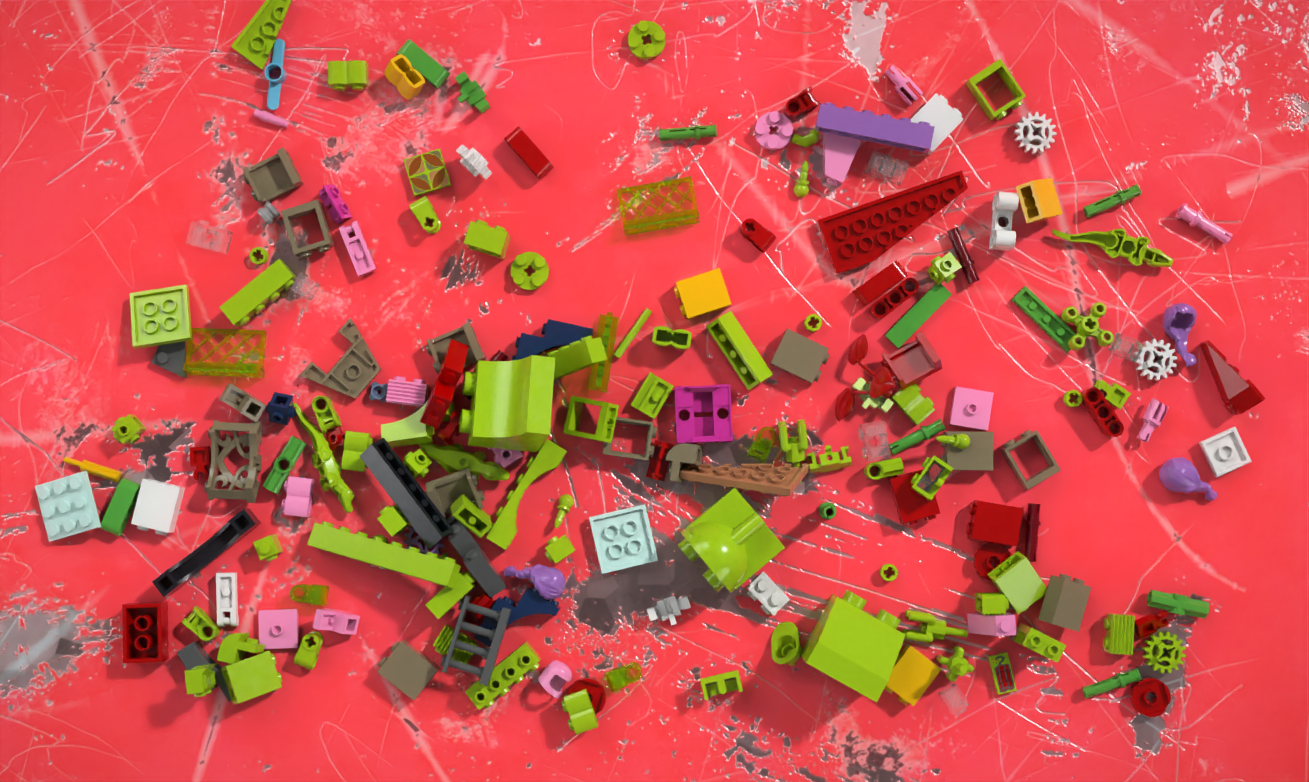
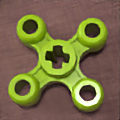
M1094 303L1090 307L1089 316L1086 317L1081 316L1073 306L1066 307L1062 311V320L1066 323H1073L1076 326L1077 334L1068 341V346L1071 350H1081L1085 345L1086 337L1095 338L1101 347H1107L1113 342V334L1110 331L1099 328L1098 319L1103 317L1107 311L1103 303Z

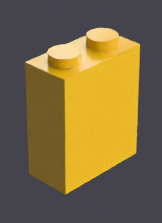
M1052 178L1032 180L1016 186L1026 223L1044 221L1063 214Z
M720 268L677 281L676 287L673 288L676 298H680L682 305L679 306L683 317L686 316L687 320L732 305Z
M907 644L897 657L889 681L884 689L890 694L894 691L899 695V701L906 706L910 703L914 707L941 671V668Z

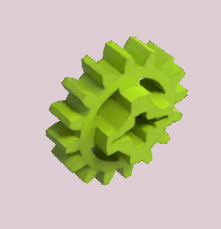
M1157 631V636L1150 635L1151 641L1145 640L1148 646L1142 647L1146 651V654L1142 656L1143 658H1148L1146 665H1152V670L1156 671L1158 669L1159 673H1164L1166 670L1167 673H1171V668L1178 670V663L1184 664L1181 657H1186L1182 653L1186 647L1180 646L1183 640H1176V634L1170 636V632L1165 631L1163 635L1162 632ZM1167 639L1171 642L1164 644L1161 640ZM1163 649H1167V650L1165 651V654H1166L1165 656L1162 655V654L1164 653V652H1163ZM1163 660L1167 663L1166 665L1158 664V662Z

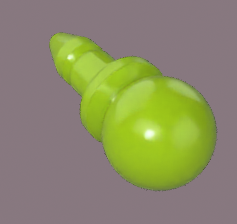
M804 161L801 167L800 179H796L797 184L794 187L795 195L800 198L805 197L809 192V187L807 186L809 181L806 180L809 169L807 161Z
M966 434L936 437V440L951 444L952 447H958L959 449H966L970 445V438Z
M564 494L559 498V505L557 506L559 511L554 526L556 529L562 524L565 514L570 512L569 509L574 504V499L569 494Z

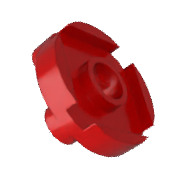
M461 410L458 412L454 411L448 419L450 421L447 427H443L438 434L447 445L454 442L452 438L455 435L459 437L461 434L459 433Z
M986 543L977 549L974 555V567L978 575L992 581L987 574L1012 556V554L1000 543ZM992 556H995V559L998 560V564H995V567H991L992 565L989 563Z
M1145 677L1131 686L1130 700L1138 713L1148 717H1156L1166 711L1171 701V694L1167 685L1160 680ZM1149 692L1151 694H1155V697L1152 698V702L1146 699L1147 693Z
M578 679L571 685L568 694L586 688L587 692L590 693V697H592L591 703L596 715L605 705V689L595 679Z

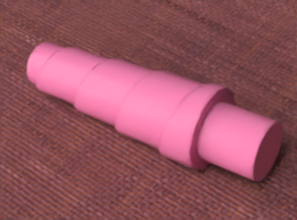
M257 109L254 111L253 116L259 118L260 121L285 128L289 126L288 121L267 111Z

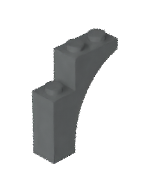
M452 515L449 516L447 522L454 530L448 535L449 541L462 556L465 566L489 597H493L506 588L502 576L485 555L470 530Z
M199 640L177 652L187 670H192L195 666L216 664L203 649ZM216 664L212 670L215 671L216 685L211 690L219 685L228 702L232 700L221 670L222 666Z

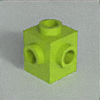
M949 252L942 258L940 256L934 258L930 262L932 265L927 271L931 279L940 285L944 281L947 284L956 277L954 274L962 266L952 253Z
M133 414L120 417L114 422L115 426L111 428L114 432L113 437L123 444H134L141 438L139 435L147 430L136 415Z
M420 449L414 453L410 451L403 458V464L415 479L418 477L422 479L430 471L428 467L432 464V461Z

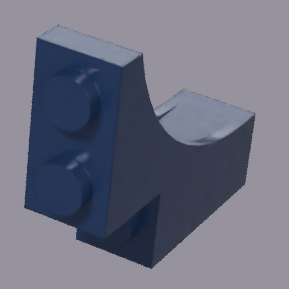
M548 319V322L544 323L542 328L544 338L521 333V337L517 336L515 348H518L516 356L513 355L512 361L531 355L538 356L547 350L567 346L575 341H581V338L587 336L593 337L594 330Z
M534 586L532 589L530 587L527 588L516 606L511 598L500 596L491 608L494 611H502L503 607L512 609L507 626L528 615L551 614L556 616L561 609L558 606L559 602L557 600L544 599L543 596L539 595ZM486 616L480 627L489 630L496 629L498 622L494 618ZM479 634L474 635V638L491 647L492 641L489 640L490 638Z

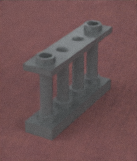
M467 595L465 599L461 598L458 606V610H461L447 656H443L440 666L443 667L442 672L444 673L448 672L449 667L477 675L480 678L479 684L487 686L492 676L512 609L503 607L502 611H494L469 603L471 596ZM467 610L494 618L498 622L497 628L489 630L464 622ZM461 629L490 638L489 640L492 641L491 647L484 649L458 641ZM455 648L483 656V659H486L485 666L478 668L452 660Z

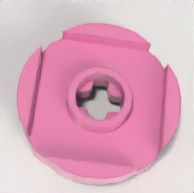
M778 111L762 115L755 126V139L761 147L767 150H780L790 142L793 133L790 120ZM770 127H773V128L777 127V128H778V130H777L778 135H775V134L770 135V134H769V132H770V129H769V128H770Z

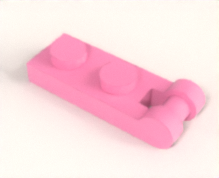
M354 221L351 223L352 225L339 227L356 273L360 277L377 269L358 221ZM355 232L356 236L350 238L349 234Z

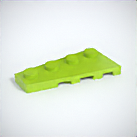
M266 0L231 47L263 71L293 0Z

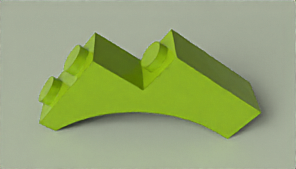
M427 402L409 417L396 422L381 424V439L385 438L391 448L432 442L434 427L420 422ZM451 402L442 422L449 421L450 415L455 411L454 402Z

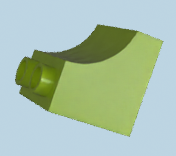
M531 355L513 361L478 360L473 372H464L462 395L471 396L470 410H461L459 433H468L469 446L537 452L550 435L555 357Z

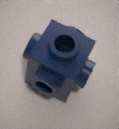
M274 392L266 408V413H269V422L288 425L290 419L294 418L296 407H293L292 395Z

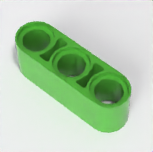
M410 39L396 53L397 55L402 54L412 64V67L437 89L450 75L445 68Z
M126 478L121 479L101 522V529L116 536H120L123 533L136 505L141 487L140 484Z

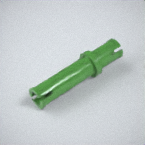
M698 124L694 127L659 129L660 141L690 138L700 140V138L717 137L716 124L709 126H699Z
M1137 184L1122 191L1117 190L1111 196L1084 206L1083 212L1089 218L1116 205H1123L1126 201L1140 196L1141 190Z
M941 419L927 426L923 425L920 427L921 429L888 444L892 454L896 455L946 430Z
M1135 668L1122 674L1120 672L1116 673V676L1082 687V692L1085 698L1088 699L1119 687L1125 688L1126 685L1140 681L1142 678L1139 670Z

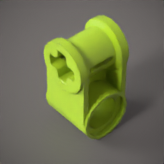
M426 195L409 205L424 230L430 234H435L440 230L441 222ZM430 220L433 221V227H429Z
M327 396L315 397L312 401V408L321 431L327 433V430L331 428L341 427L340 417L331 399ZM320 399L326 401V407L323 410L318 407Z
M194 606L193 612L182 620V623L203 641L216 639L220 635V627L198 606ZM207 627L212 629L210 637L206 634Z
M312 631L303 637L294 658V664L309 670L314 669L323 643V636L320 632ZM314 637V642H316L313 645L311 644L312 641L310 640V638Z

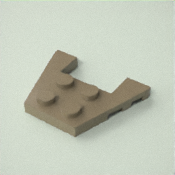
M349 318L340 328L339 332L353 344L328 374L314 362H311L300 375L357 399L382 369L354 321Z

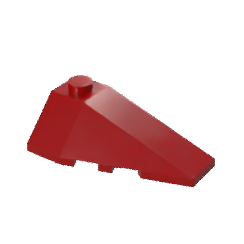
M1209 340L1200 343L1220 396L1226 404L1225 408L1231 414H1242L1266 399L1249 379L1245 381L1239 376L1240 370L1236 366L1225 362L1227 361L1226 357Z

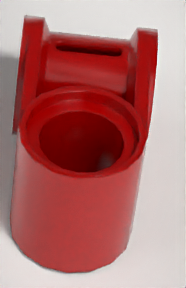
M812 87L803 90L797 96L787 101L783 113L788 119H796L821 104L820 100L818 101L814 96ZM794 105L798 111L792 113L789 111L788 106Z
M752 218L746 219L740 226L741 235L763 253L776 240V236ZM752 225V231L747 232L746 226Z

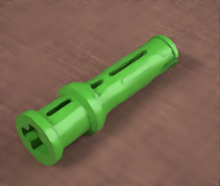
M830 502L822 503L818 510L820 516L827 520L834 518L837 512L835 505ZM830 508L832 513L827 515L826 510Z

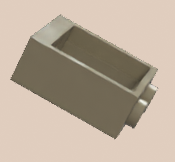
M319 200L281 211L293 253L297 257L307 258L312 256L311 253L326 252L330 250V247L334 246L325 213ZM316 212L325 240L299 248L291 220Z
M617 417L616 422L648 427L645 454L612 451L613 437L611 443L604 442L603 454L649 461V457H653L654 446H651V440L656 438L657 432L654 422Z
M1030 429L1021 433L1020 439L1016 441L1011 439L1004 443V448L1000 450L1024 490L1034 487L1061 471L1037 430L1031 431ZM1032 438L1048 467L1025 479L1009 451Z

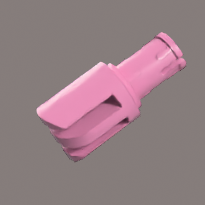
M892 65L890 70L894 75L889 69L885 71V75L896 85L894 90L911 106L912 102L901 89L903 88L914 101L918 97L907 86L908 83L920 96L924 93L910 77H904Z
M1155 398L1151 399L1142 417L1144 423L1137 435L1138 439L1149 442L1152 432L1155 428L1160 427L1169 408L1167 405Z

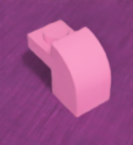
M317 609L313 628L356 635L360 616L336 609Z

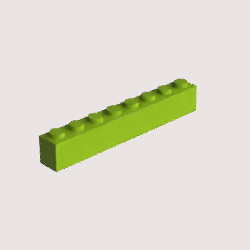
M323 521L322 524L314 523L307 543L309 546L454 589L461 566L455 564L456 560L444 557V560L437 558V554L427 552L426 555L421 554L420 549L410 546L409 549H404L400 543L392 541L391 544H387L383 538L374 536V539L367 538L368 534L359 531L353 534L350 533L351 529L342 526L336 529L333 528V524Z

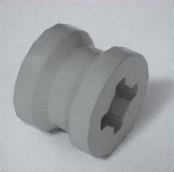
M269 201L265 203L263 208L257 210L258 214L269 225L273 223L275 217L281 215Z

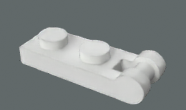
M237 572L216 573L218 627H225V625L237 627L239 625ZM224 612H230V617H225Z

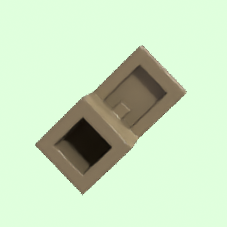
M231 383L227 384L219 397L220 401L237 409L241 414L255 422L258 421L267 406L252 394Z
M682 443L674 446L668 452L666 460L672 462V466L669 468L671 481L683 483V479H680V472L686 464L700 466L703 447Z

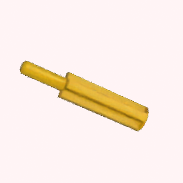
M64 457L63 459L65 463L80 467V471H87L89 474L116 483L121 478L122 473L120 471L87 460L81 462L69 457Z

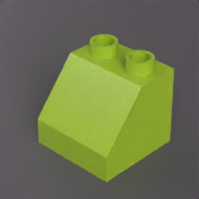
M846 590L842 598L832 594L802 649L801 657L812 667L877 702L889 681L906 636L897 630L901 620L883 609H880L876 618L863 611L867 600L849 590Z

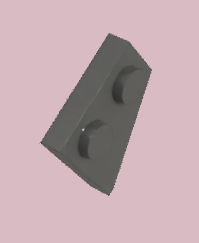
M187 341L159 345L151 363L183 378H187Z

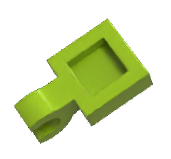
M1097 380L1094 385L1095 388L1105 393L1104 397L1107 402L1117 409H1121L1131 395L1130 392L1117 383H1113L1110 386L1103 380Z

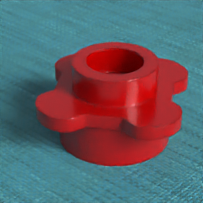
M336 428L335 431L327 433V439L332 450L344 445L345 433L342 432L341 428Z

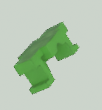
M464 71L455 77L457 83L462 88L459 90L462 95L457 98L461 104L467 101L471 107L476 106L481 114L491 108L485 99L487 95L475 80L471 82Z

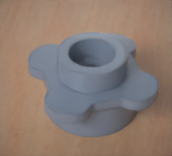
M373 382L369 398L386 402L388 384L382 385L378 384V382Z

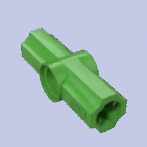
M291 436L280 457L275 460L274 467L263 484L266 489L276 494L279 493L290 472L295 469V464L307 445L304 441ZM283 460H287L289 463V467L286 470H283L281 467Z
M1151 589L1147 595V606L1165 609L1167 612L1184 616L1187 614L1206 619L1209 613V603L1206 601Z

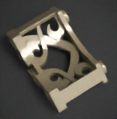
M214 420L212 427L208 430V437L211 439V466L208 481L204 485V491L207 493L209 500L214 498L247 500V503H255L260 484L257 480V471L262 469V455H259V446L262 444L261 422L228 423ZM220 431H232L234 440L225 434L226 440L222 441ZM237 431H238V432H249V433H246V434H243V435L239 436L238 433H237ZM241 444L243 445V448H245L246 446L250 447L248 453H245L243 451ZM237 447L240 455L249 459V464L239 468L234 476L226 467L224 460ZM243 471L248 472V476L246 478H244L241 475ZM222 480L223 485L221 487H226L229 482L231 485L228 490L216 489L217 483ZM235 486H237V487H239V488H241V489H244V490H233V489L235 488Z

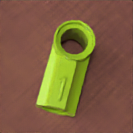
M901 457L868 463L864 467V475L870 480L904 474ZM872 466H876L878 469V473L874 477L869 472Z

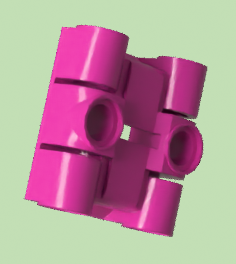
M730 384L674 387L677 444L733 442ZM720 408L726 409L728 411L727 418H719L717 411ZM681 410L689 412L690 417L688 420L683 421L679 418ZM713 412V416L694 417V413Z

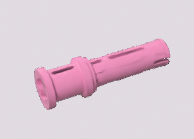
M1186 202L1179 207L1175 214L1176 218H1182L1187 221L1189 226H1196L1224 244H1227L1231 240L1230 237L1233 236L1232 233L1203 217L1202 212L1188 207Z

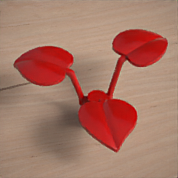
M865 334L859 336L852 344L848 353V361L851 365L858 363L859 366L874 378L870 384L869 391H851L850 388H846L840 393L835 405V415L839 422L852 412L855 405L854 396L856 394L870 395L872 398L880 396L888 398L893 393L894 387H896L888 368L882 367L874 373L862 363V359L866 357L868 352V341Z

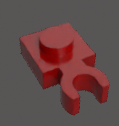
M190 447V467H196L193 474L194 479L199 480L200 472H203L204 478L208 479L209 471L206 469V466L211 465V447Z
M1160 611L1155 616L1151 613L1135 620L1136 635L1141 639L1157 632V627L1169 625L1166 619L1168 617L1167 613Z

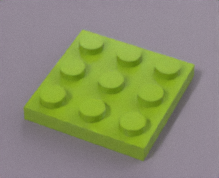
M186 284L129 293L132 346L135 349L192 340L189 287Z

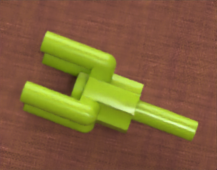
M804 419L797 420L799 437L788 438L786 422H778L781 450L785 452L786 462H792V467H800V461L805 460L804 450L808 449L807 429Z
M906 610L905 617L908 620L921 622L920 631L903 629L902 633L906 635L905 639L930 643L933 641V638L944 640L945 634L966 638L968 636V630L946 627L945 620H938L930 613Z
M954 645L952 648L955 655L949 658L941 654L936 656V661L947 666L949 671L945 673V677L951 682H955L958 675L963 676L967 672L971 673L974 670V667L963 658L964 649L958 645Z

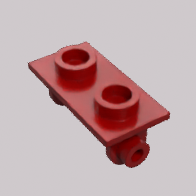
M655 440L653 457L650 458L646 477L665 481L669 465L666 456L674 444Z

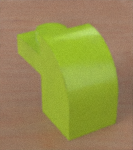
M233 633L222 641L217 660L233 664L244 660L246 651L252 653L264 652L265 644L258 643V639L249 638L250 633Z

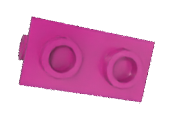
M334 184L323 185V188L319 190V197L325 207L332 205V208L327 211L333 221L340 224L344 222L343 219L352 218L348 205L344 203L340 196L339 189Z

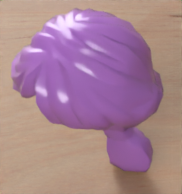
M1178 303L1165 310L1162 327L1165 333L1175 341L1178 354L1184 359L1186 366L1190 367L1196 363V357L1187 352L1186 345L1188 334L1196 322L1197 312L1194 307L1188 304Z
M1184 457L1172 458L1161 466L1159 476L1167 490L1187 494L1191 492H1205V499L1207 501H1213L1217 498L1218 493L1211 488L1210 484L1200 480L1197 468L1193 466L1190 460Z
M537 564L534 567L531 566L522 570H516L514 566H508L504 569L505 577L514 576L519 579H531L539 595L543 596L546 600L560 598L565 590V577L556 568Z

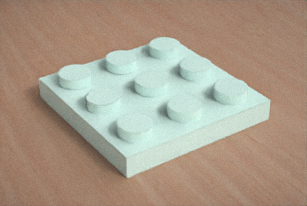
M87 471L35 486L49 542L101 527Z
M645 504L589 517L602 574L658 561Z

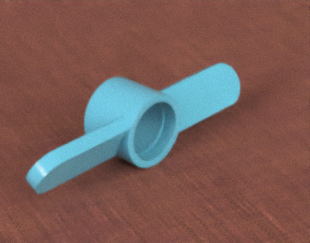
M277 39L274 42L272 63L268 64L264 70L265 77L269 80L267 107L270 110H276L279 107L281 84L284 83L287 77L286 71L283 69L285 41L282 39ZM275 68H280L281 76L275 80L270 79V72Z

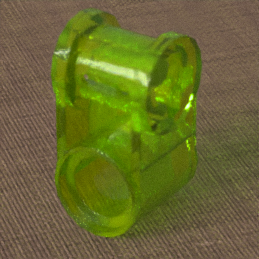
M769 426L762 427L752 442L746 456L755 457L764 464L776 438L775 430ZM766 429L772 432L770 440L762 438V432Z
M298 584L291 588L290 597L296 602L326 606L329 586ZM301 588L304 595L299 598V594H296V591Z
M630 662L604 673L611 692L618 691L638 681L642 674V667L637 662ZM630 668H633V670H637L636 676H634L632 673L629 674Z

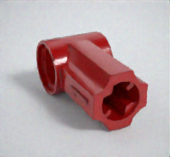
M484 591L472 602V604L488 609L495 603ZM468 610L466 612L474 616V621L470 623L473 625L483 616Z

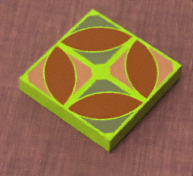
M440 148L403 159L415 197L451 186Z

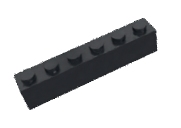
M385 438L372 443L360 455V458L429 549L440 543L454 531Z

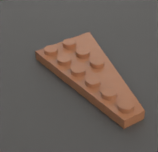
M700 464V466L686 465L680 472V479H685L689 482H704L707 485H722L726 488H741L745 491H760L763 494L773 493L786 497L793 493L808 473L809 464H802V467H792V464H784V466L774 467L773 464H741V467H731V464H723V466L713 467L712 464Z

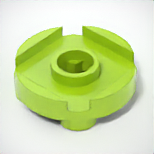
M642 20L631 28L628 34V45L632 54L639 59L648 60L658 57L665 48V33L657 23ZM649 36L652 43L644 45L642 38Z
M524 252L517 255L513 261L511 276L520 288L536 290L547 281L549 266L538 253ZM528 266H532V269L535 270V273H532L531 276H528L525 272Z

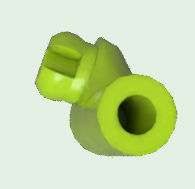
M811 130L805 136L794 133L791 142L803 147H810L818 142L820 134L815 130Z

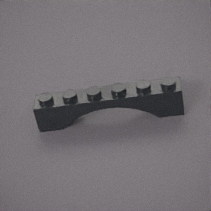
M250 508L241 510L211 538L181 561L167 569L153 580L152 583L163 597L172 595L261 524V522Z

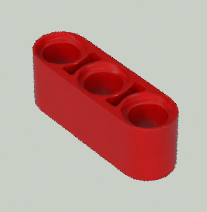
M519 126L504 138L539 180L554 168L551 162Z
M896 260L852 292L864 307L903 280L908 274L899 261Z
M910 277L894 287L870 307L871 317L880 320L891 313L918 291V281ZM906 282L913 284L914 289L912 292L905 289ZM891 294L898 296V303L894 304L890 301ZM875 306L883 307V315L875 313Z
M1097 388L1083 390L1081 392L1082 403L1102 433L1107 437L1120 436L1124 431L1123 423L1101 391ZM1089 392H1092L1095 396L1093 402L1087 398ZM1100 408H1103L1106 413L1103 418L1098 414ZM1112 423L1116 426L1114 434L1109 430V426Z

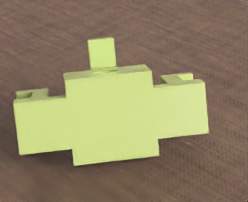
M860 377L853 384L852 388L856 391H869L871 382L866 384V381ZM859 395V398L864 401L861 406L865 409L868 406L873 409L877 406L886 413L894 404L890 399H886L883 396L872 398L870 395Z

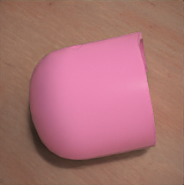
M554 660L547 665L538 677V680L548 693L558 699L563 694L562 687L567 681H571L572 671L565 663Z

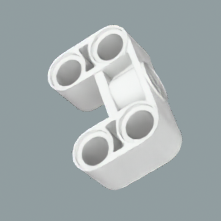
M998 191L993 196L992 226L989 248L991 250L1010 251L1015 247L1016 232L1012 231L1013 212L1018 207V193ZM999 218H1002V219L1005 220V222H1006V226H1005V227L999 226V224H998V219H999Z

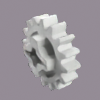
M1038 112L1034 116L1028 113L1026 118L1022 117L1020 119L1021 123L1018 122L1015 125L1018 128L1014 131V134L1018 135L1015 142L1020 141L1018 147L1024 146L1025 153L1031 150V153L1035 154L1038 150L1041 154L1044 152V148L1048 150L1050 148L1049 144L1055 142L1052 137L1056 136L1057 133L1053 132L1052 129L1056 125H1050L1052 119L1046 120V114L1039 117ZM1036 130L1038 134L1034 136L1032 133Z
M461 145L456 150L461 157V164L475 177L479 174L486 180L492 174L489 168L486 167L488 164L486 159L473 147L469 150L464 145Z
M1151 339L1150 342H1143L1144 346L1137 347L1140 352L1134 353L1138 359L1134 360L1133 363H1138L1139 365L1135 368L1136 370H1142L1140 376L1147 375V380H1152L1154 376V380L1157 381L1160 380V376L1165 379L1167 378L1166 373H1173L1170 368L1177 366L1173 363V360L1177 359V357L1172 356L1175 349L1169 350L1170 343L1163 345L1164 340L1161 339L1157 342L1156 339ZM1154 347L1160 348L1163 352L1157 351ZM1155 357L1158 358V360L1156 361V363L1153 362V359H1154ZM1149 367H1150V368H1153L1154 371H1156V372H1152V371L1148 370L1147 368H1149Z

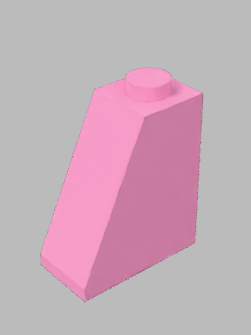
M823 132V178L827 180L828 184L832 186L842 185L859 148L860 140Z
M1006 612L1005 615L967 613L968 633L991 636L1016 635L1015 615Z

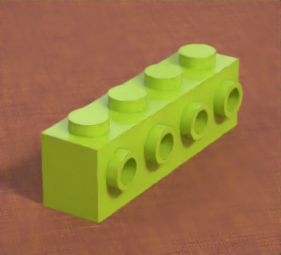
M278 259L219 308L233 325L238 327L244 326L250 321V317L253 314L262 312L265 309L264 305L269 301L273 302L280 297L279 293L284 289H290L298 278L283 260Z
M731 311L718 317L706 326L748 391L773 375Z
M592 336L581 338V341L572 342L567 346L558 348V350L547 353L548 357H555L554 380L607 360L601 337L593 339Z
M526 641L494 667L487 686L479 684V679L465 693L479 710L483 707L487 709L494 703L493 699L497 695L502 697L510 690L508 686L513 682L517 685L525 678L523 676L524 673L528 670L533 672L540 666L538 662L541 658Z

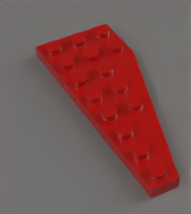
M962 170L817 220L836 275L872 263L967 190L968 186Z

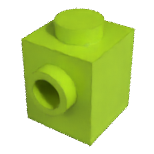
M276 534L253 542L260 560L266 559L269 562L278 558L277 554L283 552Z
M564 534L559 539L555 536L547 541L548 546L545 547L547 550L545 555L550 562L558 563L576 549L566 534Z

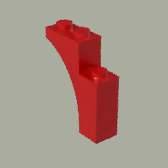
M453 339L450 340L444 352L434 387L421 416V423L439 428L452 402L455 387L462 375L469 348L468 345Z

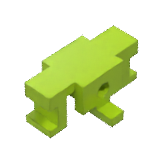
M830 445L825 446V454L819 455L820 464H817L814 452L807 453L806 458L811 460L812 463L809 464L810 473H823L852 466L851 456L847 457L846 455L849 447H841L842 460H840L838 451L832 452ZM831 456L832 460H828L827 457Z

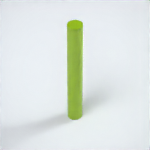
M648 308L644 310L613 354L619 359L651 315V310Z

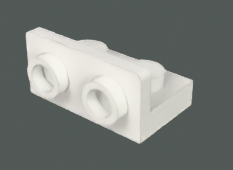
M764 571L747 586L749 589L747 594L754 601L758 599L763 604L761 609L767 615L772 613L775 616L776 612L790 600Z

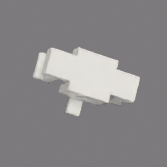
M674 595L657 601V606L648 608L647 612L650 621L662 617L663 621L669 619L671 625L677 624L675 616L681 615L680 610L691 608L687 595L677 599Z

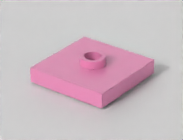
M956 386L949 424L988 431L994 393Z
M298 609L258 610L259 643L265 644L264 649L299 648Z

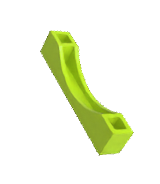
M549 439L539 448L536 458L532 457L526 466L529 468L526 474L522 473L516 482L519 484L515 491H510L506 498L508 503L505 507L501 506L496 514L498 517L495 524L492 523V528L487 532L486 538L505 550L508 549L517 534V511L524 492L539 476L558 468L568 452Z

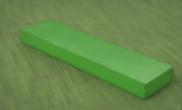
M936 283L884 336L899 349L952 294L942 284L938 285Z
M1024 286L1011 301L1066 353L1069 352L1071 349L1068 346V341L1076 333L1033 292Z

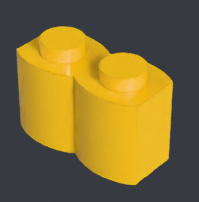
M402 54L392 58L384 71L386 78L397 86L399 93L407 100L417 96L425 84L423 76L412 67L410 61Z

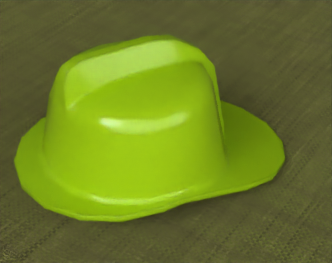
M792 622L779 624L772 633V659L777 664L795 666V662L799 660L802 654L798 628Z

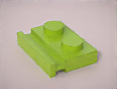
M650 372L631 406L655 419L674 386Z

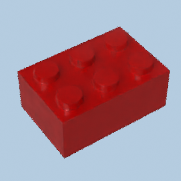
M168 601L122 604L123 663L163 662L169 660Z

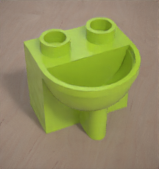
M735 487L731 488L680 532L685 539L678 544L679 548L692 563L701 557L710 569L703 576L716 592L726 587L731 593L785 548Z

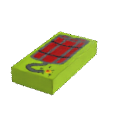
M1004 652L988 656L997 695L1017 691L1008 653Z

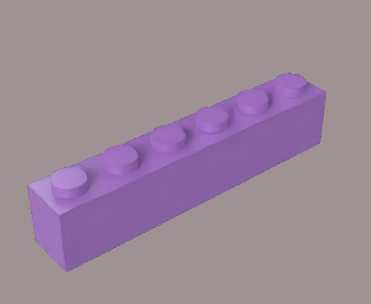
M825 102L820 104L815 131L928 153L931 148L935 127L930 126L928 122L920 121L919 123H914L908 118L894 119L889 114H881L879 116L874 115L869 110L859 112L854 111V108L849 106L839 108L835 107L836 105L833 103Z

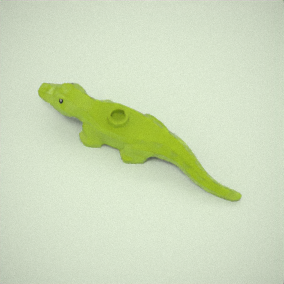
M1113 229L1106 232L1091 231L1080 234H1066L1058 230H1052L1053 235L1075 243L1097 245L1112 259L1120 256L1128 259L1135 266L1143 264L1142 260L1151 267H1171L1173 264V259L1161 250L1147 247L1151 243L1147 237L1134 238L1128 236L1125 229Z
M293 403V407H296L295 414L300 424L312 439L314 454L311 455L314 468L318 469L321 476L320 484L323 491L326 492L331 489L338 497L345 512L351 513L353 511L351 501L354 498V493L341 478L340 464L338 461H335L333 452L328 446V441L324 438L323 433L317 429V426L313 425L306 418L297 403Z
M431 442L419 444L423 451L429 457L436 460L449 474L470 468L471 473L476 474L477 479H479V475H482L487 480L505 481L509 478V472L497 463L485 462L486 455L481 451L472 453L465 451L461 444H450L448 446H438Z

